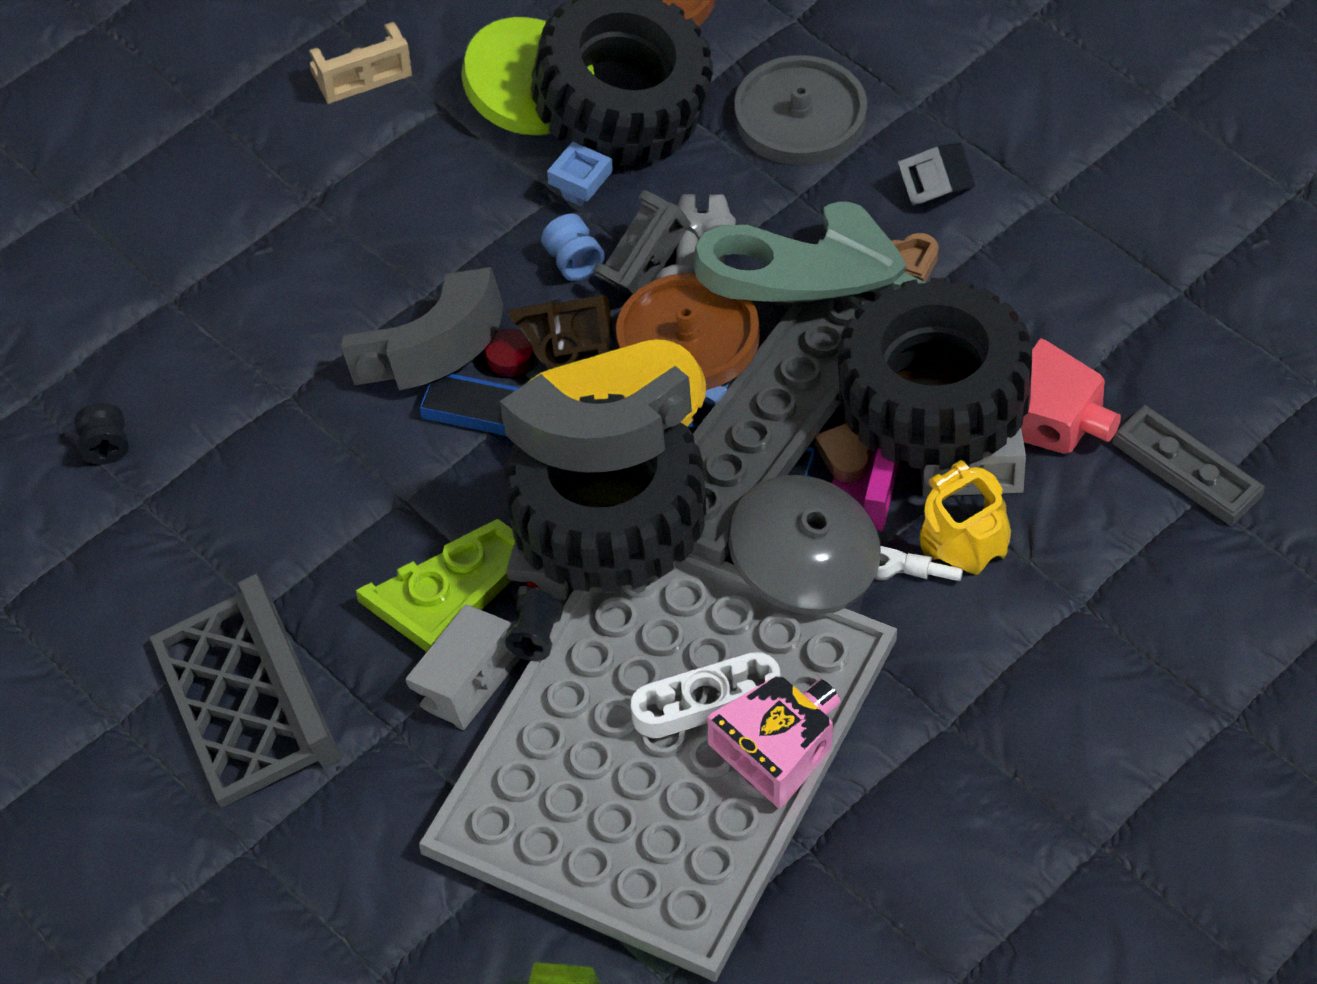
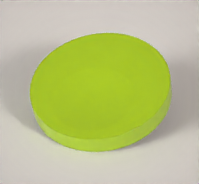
M512 17L501 19L485 26L470 41L462 64L463 87L468 99L477 111L495 125L524 135L552 134L549 131L550 123L544 124L536 112L537 104L533 101L531 95V76L542 29L546 21L540 19ZM591 64L587 68L594 75L593 65Z

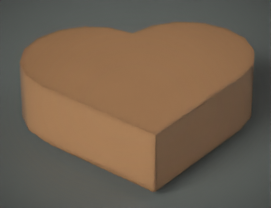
M915 233L908 236L904 241L891 240L906 263L905 272L926 282L938 259L939 247L934 237L924 233Z
M847 423L817 434L814 440V446L835 479L851 483L860 480L867 473L868 459L875 452L859 441V434L853 433Z

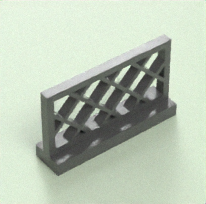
M257 573L238 582L241 593L150 636L216 802L221 808L316 761H319L324 769L342 760L274 602ZM241 612L244 622L236 639L216 634L223 620ZM250 636L252 637L254 644L248 643ZM186 638L198 641L189 662L171 658L167 647ZM211 644L230 649L220 671L201 666ZM242 653L260 657L262 660L253 679L233 674ZM177 671L183 672L181 678H179ZM195 676L215 681L205 703L189 699L186 695ZM268 676L270 678L272 685L265 683ZM228 684L247 689L238 711L217 706ZM260 693L279 699L271 720L250 715ZM193 711L200 713L197 719ZM212 716L232 721L222 744L204 739L203 735ZM285 717L287 718L289 725L282 724ZM245 725L265 730L255 753L234 748ZM277 734L296 739L300 748L299 751L281 760L267 757ZM210 752L217 754L214 761ZM229 757L250 763L244 778L224 787L220 777Z

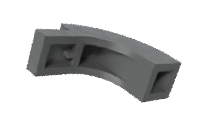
M492 267L445 274L442 293L436 305L425 315L410 323L388 329L343 335L341 349L354 385L395 379L399 390L409 389L447 376L474 359L493 339L502 318L503 302Z
M676 366L634 394L611 403L593 404L572 399L562 393L542 374L500 400L505 435L513 443L538 461L553 467L576 472L615 471L638 465L656 457L665 451L663 431L678 425L686 415L692 412L689 377Z

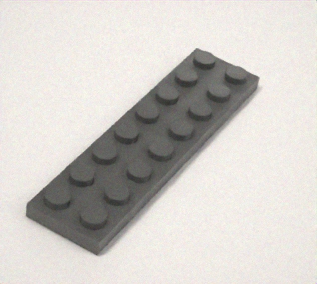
M867 291L853 296L828 300L795 302L757 350L749 366L736 377L725 395L715 404L693 433L694 441L700 448L703 462L707 514L704 516L705 527L701 538L693 542L694 549L691 552L692 554L721 566L730 553L728 529L731 517L739 501L757 484L767 479L788 475L840 405L838 344L842 341V331L846 323L852 317L855 318L854 312L867 300H870L872 303L875 302V295L877 293Z

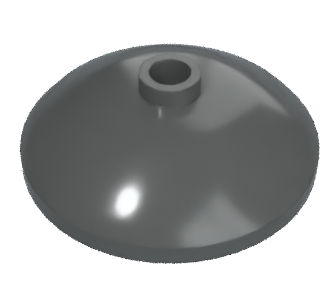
M784 475L767 479L757 484L739 501L731 517L728 529L730 555L743 580L752 590L768 602L796 613L827 614L852 605L868 590L880 564V541L877 530L868 513L857 500L843 489L815 477ZM808 523L816 525L819 529L810 527Z

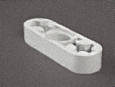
M752 652L643 685L636 690L631 699L633 726L640 734L646 737L661 738L707 724L708 716L711 713L758 687L753 680H748V675L756 673L759 679H765L766 682L775 676L780 677L779 665L767 654ZM730 679L732 680L733 689L736 688L735 695H730V685L728 681ZM700 686H712L721 693V696L712 704H700L692 699L691 694ZM682 695V706L684 709L682 711L679 710V701L675 702V696ZM656 704L659 710L664 711V715L654 717L651 711H647V706Z

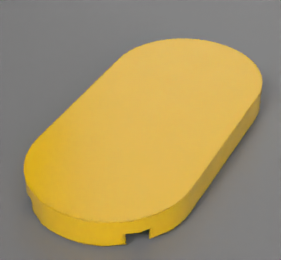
M655 339L643 341L540 373L566 396L579 401L580 397L594 395L595 399H608V394H622L626 398L676 366L689 377L692 412L681 421L687 427L693 421L692 417L697 412L698 407L701 409L706 395L705 377L698 362L684 347L668 340Z

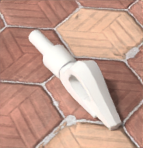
M880 546V564L883 566H879L875 576L876 580L885 581L897 573H906L927 579L928 575L961 581L963 569L933 563L930 556L911 553L907 555L899 550Z

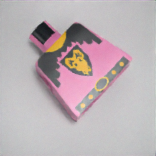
M775 676L708 716V745L780 809L829 753L832 747L833 723L827 715L840 705V698L835 689L825 680L819 679L805 692L801 693L784 677Z

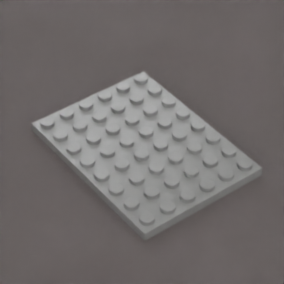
M690 553L681 563L675 560L674 570L659 579L654 575L648 578L647 585L633 590L631 585L618 587V592L603 593L602 588L590 587L589 592L573 590L563 606L561 620L553 625L550 635L553 644L550 656L544 660L529 662L419 845L421 854L716 982L897 640V628L846 608L832 613L817 615L785 610L768 602L752 590L738 573L735 565L723 561L721 566ZM760 652L771 656L779 665L780 677H784L801 693L805 692L819 679L825 680L837 692L840 698V705L827 715L833 723L832 747L829 753L788 802L778 809L708 745V723L661 738H650L640 734L633 726L631 716V699L636 690L643 685L744 654ZM756 673L748 675V680H753L756 686L765 683V679H759ZM730 679L728 680L730 695H735L736 688L733 689L732 680ZM700 686L691 694L692 699L700 704H712L721 696V693L712 686ZM682 695L675 696V702L679 701V710H684ZM656 704L647 706V711H651L654 717L664 715V711L659 710Z

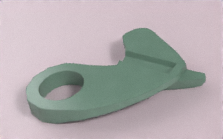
M843 201L828 204L824 207L823 224L827 234L823 240H819L818 244L797 241L749 225H721L702 234L695 245L693 258L696 279L711 292L729 299L783 303L812 302L853 296L867 291L878 293L888 287L896 290L901 288L903 282L917 279L918 283H926L905 272L906 263L900 252L862 206ZM731 254L747 255L758 259L766 267L750 271L739 270L725 265L717 258Z

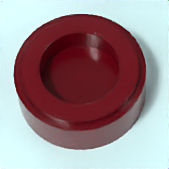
M503 329L497 331L485 348L487 365L493 373L499 376L515 377L522 375L533 365V346L521 330Z

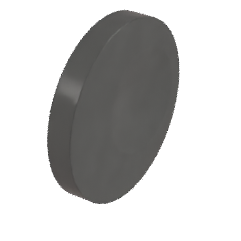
M807 55L781 57L758 66L743 79L735 95V125L745 144L766 159L781 164L797 166L820 164L846 153L862 136L867 120L866 93L855 75L836 62Z

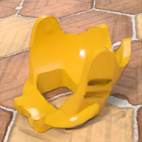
M960 460L951 466L952 469L943 475L936 474L928 480L933 489L928 494L925 502V520L919 536L920 547L925 556L932 557V561L940 559L970 574L978 575L995 556H1001L1002 559L1005 558L1010 543L1011 529L1006 513V503L1001 496L1003 489L997 478L990 471L983 468H968L967 464ZM973 483L984 496L985 509L962 523H957L944 508L942 501Z

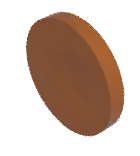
M695 273L669 275L641 287L625 302L618 315L616 324L618 349L655 339L668 340L684 347L700 365L705 377L706 390L724 385L741 374L753 360L759 346L758 314L752 300L729 299L715 294L696 279Z

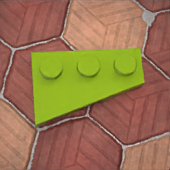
M496 519L444 545L443 553L419 565H416L413 561L397 569V576L377 586H374L371 582L357 589V600L427 652L465 604L482 610L512 581L508 579L507 566L515 542L512 528Z

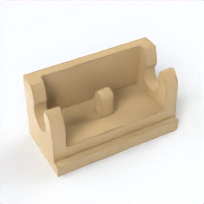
M394 22L384 25L389 34L388 37H385V41L362 49L351 50L350 53L325 61L318 47L308 50L313 62H310L311 72L328 104L412 76L408 44Z

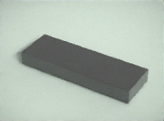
M1147 405L1139 409L1113 436L1112 444L1231 527L1263 497L1265 489L1263 484Z

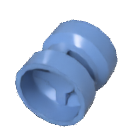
M565 214L557 217L543 230L541 243L550 256L556 258V266L566 279L571 281L584 279L594 273L593 269L597 262H603V249L595 238L589 236V229L579 215Z

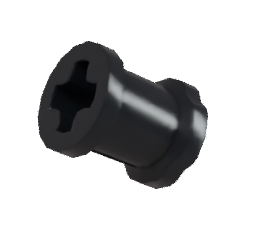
M528 591L518 598L516 609L519 615L515 627L507 632L505 645L512 654L529 661H540L550 656L553 645L550 635L554 623L561 620L563 606L560 601L554 599L548 593Z

